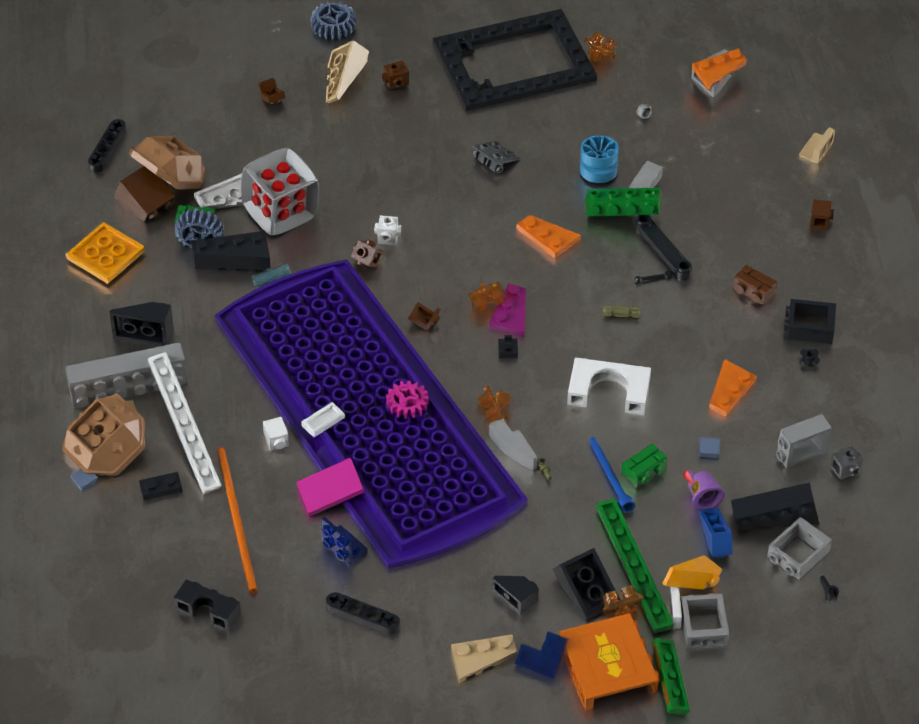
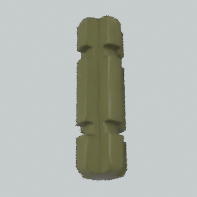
M604 305L603 315L639 318L640 307L632 306V308H629L630 306L614 305L612 307V305Z

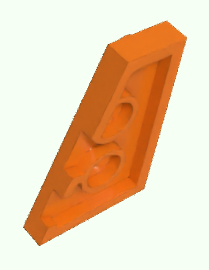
M735 49L692 63V69L705 87L710 90L716 82L720 83L724 80L725 76L733 74L745 66L747 59L739 49Z
M532 215L517 223V230L554 258L581 240L580 234Z
M724 359L709 408L726 417L756 382L757 376Z

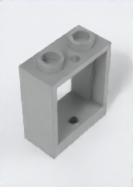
M823 414L780 430L776 455L786 468L828 453L832 427Z
M800 517L769 545L767 557L774 564L782 567L789 575L799 580L830 552L832 539ZM796 537H799L816 550L802 564H799L782 551Z
M711 593L707 595L681 596L682 626L686 649L728 647L729 629L722 594ZM717 609L721 628L692 630L689 610Z

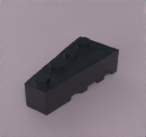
M265 231L191 241L195 269L220 270V268H227L229 271L248 269V272H255L257 269L271 273L270 255Z
M810 482L731 500L738 531L790 527L800 517L811 525L820 524Z

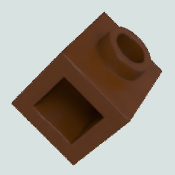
M813 199L810 228L828 230L829 221L833 220L834 209H831L832 201Z

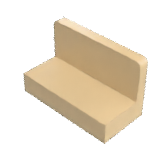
M829 127L824 135L814 133L801 150L799 156L818 164L834 142L835 129Z

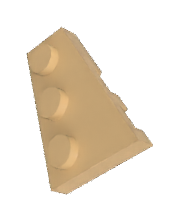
M513 634L451 644L459 683L465 681L467 677L473 674L478 675L482 673L484 669L492 665L497 666L517 656Z

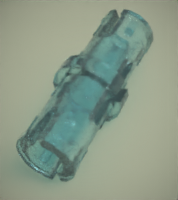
M287 263L273 269L271 267L267 268L262 273L252 275V279H255L252 281L256 287L267 282H273L278 278L290 275L291 272L288 271L290 268Z

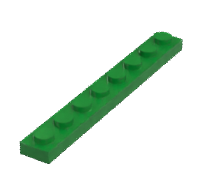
M616 499L596 503L598 514L654 634L674 629L673 620Z

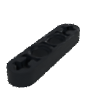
M116 119L109 124L89 157L88 164L92 172L104 170L124 137L126 124L123 120ZM109 138H115L114 141H107ZM101 150H108L107 153H100Z
M337 592L330 593L326 598L327 610L333 614L388 635H394L400 631V618L393 613ZM351 607H357L359 608V611L357 613H351L348 611V609ZM376 614L378 618L376 620H369L367 616Z

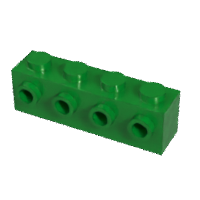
M660 187L588 189L585 199L587 216L659 215L662 205Z

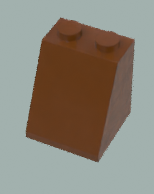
M143 166L120 181L114 198L145 222L149 218L150 220L156 218L163 209L166 211L171 208L175 195L159 176Z

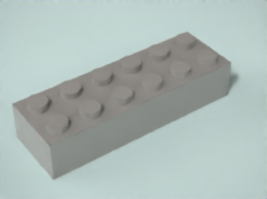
M180 342L65 366L73 407H85L91 405L96 399L114 394H119L122 398L160 391L148 363V358L164 352L168 355L180 386L188 384L185 358Z

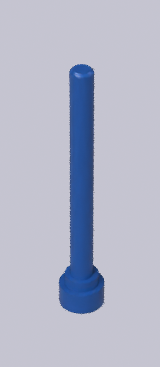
M591 437L589 443L618 496V505L621 512L627 513L635 508L633 498L625 494L596 437Z

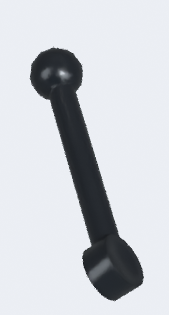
M666 271L664 274L646 277L636 276L634 280L636 283H640L644 280L663 277L670 279L672 273Z

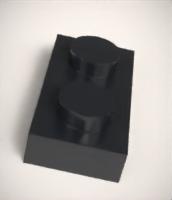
M178 472L139 480L143 500L183 492Z

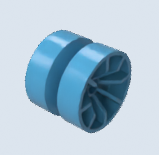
M597 135L591 136L582 142L580 174L584 179L593 183H606L617 176L619 146L614 139Z

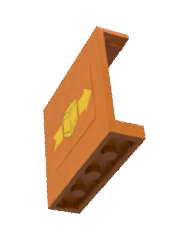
M630 613L559 631L558 644L585 711L593 709L594 699L646 685H650L653 691L657 692L658 683L660 682L659 672L653 668L652 656L650 653L647 654L645 640L638 633V623L636 620L633 621Z

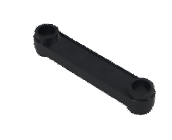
M638 215L635 222L637 232L645 238L679 280L686 281L690 279L692 275L691 262L681 254L651 219L650 215Z

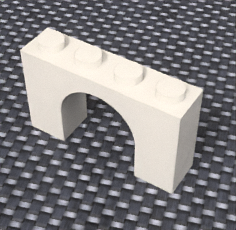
M575 358L568 389L567 405L587 407L589 391L593 385L601 381H614L621 384L627 391L625 413L644 415L651 368Z

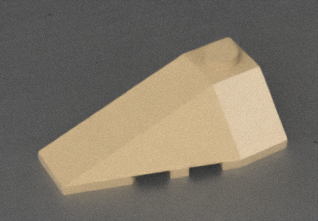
M354 40L331 52L328 62L330 74L327 75V80L329 81V85L326 88L327 104L340 99L367 63L369 51Z

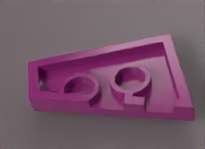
M508 283L489 321V328L524 337L526 288Z

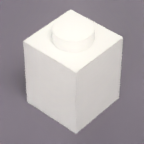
M282 416L263 421L264 436L270 451L288 447L289 436Z

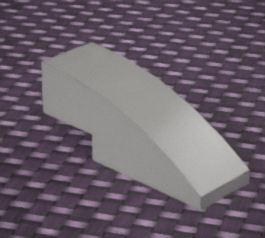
M647 160L629 188H654L662 178L663 167Z
M504 419L489 424V437L504 454L533 471L537 469V456L520 430L512 432Z

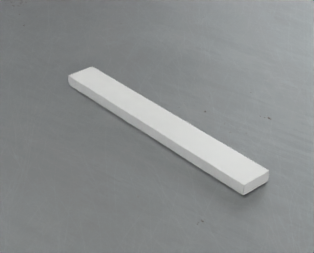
M164 352L149 357L148 363L202 494L205 495L222 489L220 480L167 353Z

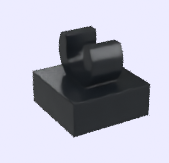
M504 335V339H498L499 358H518L517 339H512V335Z

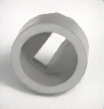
M646 104L639 105L638 110H636L637 115L642 119H648L652 113V108Z

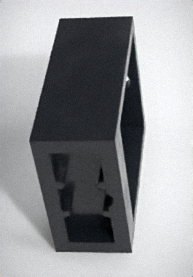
M791 299L790 306H786L785 317H788V320H785L784 323L787 339L832 344L835 330L836 303ZM794 314L826 317V327L794 324Z

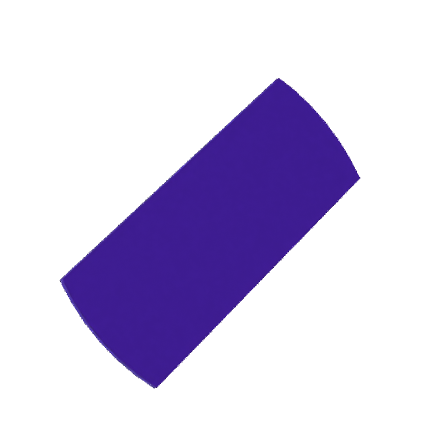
M348 260L319 265L277 279L253 290L215 314V321L318 469L322 471L346 459H352L365 492L342 503L388 569L416 563L465 545L508 520L528 504L527 497ZM408 380H410L411 384L418 382V387L424 386V391H428L429 405H427L426 411L422 410V415L416 413L415 418L408 415V418L405 419L404 415L397 417V412L392 414L391 408H387L386 395L389 389H393L394 384L399 386L400 381L407 384ZM333 402L345 414V418L313 437L302 426L301 421Z

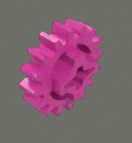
M408 380L407 384H404L403 381H400L399 386L394 384L393 389L388 390L386 395L387 408H391L392 414L397 412V417L404 415V418L407 419L408 415H411L412 418H415L416 413L422 415V410H427V405H429L428 391H424V386L418 387V382L411 384V381Z

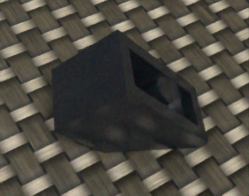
M495 575L492 578V590L518 613L522 614L538 601V586L535 582L529 581L525 576Z

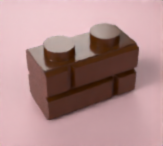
M745 265L735 275L733 288L739 294H745L752 301L759 302L765 306L776 294L778 282Z

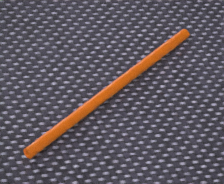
M220 447L217 449L248 588L250 593L257 592L256 581L225 448Z

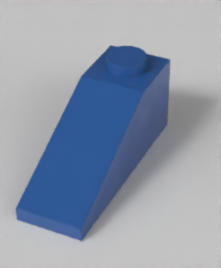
M719 508L699 510L705 539L712 557L723 558L726 555H732V532Z

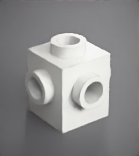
M380 215L379 222L375 223L374 233L378 236V244L396 245L397 237L401 235V225H398V217Z

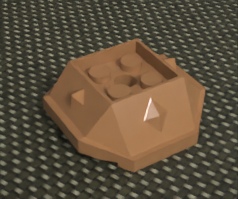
M148 136L138 145L130 148L128 154L174 188L201 189L205 171L201 155L175 136Z
M119 394L96 399L85 411L80 412L79 416L67 427L62 450L86 474L118 476L145 449V420Z

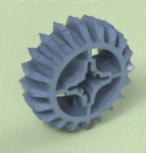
M327 1V4L321 3L320 7H316L312 11L310 18L311 27L315 35H319L320 38L325 37L326 40L329 38L332 40L336 38L340 40L341 37L346 38L347 35L352 34V31H355L357 24L356 14L352 7H348L347 4L342 5L341 2L335 3V1L333 3Z
M197 208L194 211L188 209L187 212L183 211L175 224V236L178 237V241L183 242L184 246L188 245L189 248H192V240L222 237L225 234L224 224L220 218H217V214L212 215L210 211L205 212L203 209L201 211Z

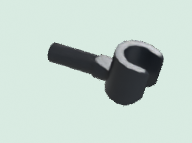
M822 575L820 579L827 590L825 598L831 599L830 592L834 593L837 598L839 594L838 587L830 585L826 577Z

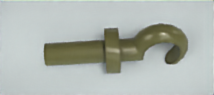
M544 458L538 459L537 467L540 468L542 474L546 475L548 480H551L550 467L545 464H539L546 460Z

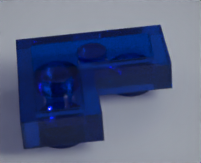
M548 631L541 650L521 644L514 664L553 679L556 676L569 639Z

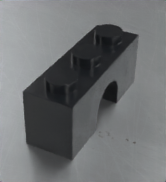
M187 579L173 597L175 609L192 617L201 608L212 609L209 612L211 625L227 632L231 630L241 615L240 602L237 599L220 594L217 590L208 589L198 582H192Z

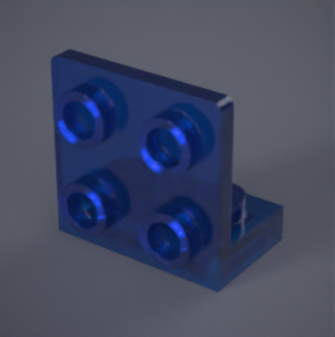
M326 517L321 519L322 543L326 549L332 550L340 561H344L347 565L351 566L368 553V548L341 524L336 527Z

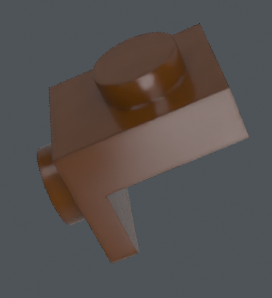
M274 78L258 83L262 100L269 104H277L281 99L286 98L284 91L277 88Z
M417 302L408 319L427 331L431 325L435 326L439 321L440 316L438 314L441 309L437 307L433 312Z

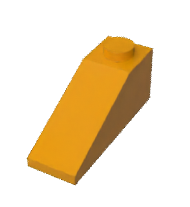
M703 555L671 566L662 584L665 586L703 590L717 585L720 580L719 575L723 569Z

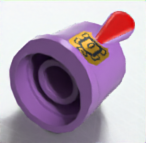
M691 470L684 471L683 477L688 481V486L693 496L692 503L696 508L700 510L712 509L723 501L725 493L710 472L702 471L693 475Z

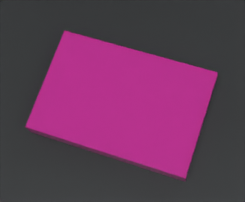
M351 458L296 482L309 516H313L365 492Z

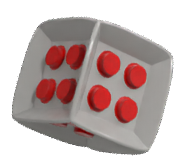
M282 148L259 157L244 167L241 178V198L248 213L269 235H279L308 222L316 215L319 203V183L314 172L296 152L290 148Z

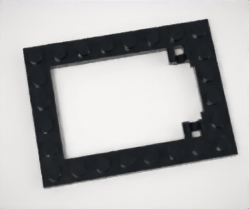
M562 9L433 38V45L465 111L597 80V74ZM551 28L572 69L493 87L490 79H484V83L479 85L478 81L471 79L461 58L474 53L475 49L473 46Z

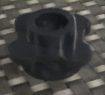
M802 349L800 351V355H802L801 363L805 366L813 367L820 363L818 358L819 351L817 349Z

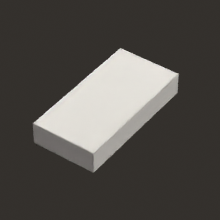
M332 402L301 422L302 426L315 437L344 419L345 414Z
M670 586L674 629H681L682 612L679 587Z

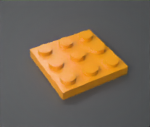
M103 222L67 252L66 258L108 284L145 252V246Z

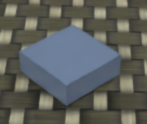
M700 437L699 457L719 458L720 438Z
M82 469L70 475L71 479L81 490L99 481L95 474H86Z

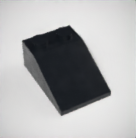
M149 302L110 310L109 315L113 338L161 346L169 345L174 331L171 305Z
M595 548L553 568L561 587L586 621L622 603Z

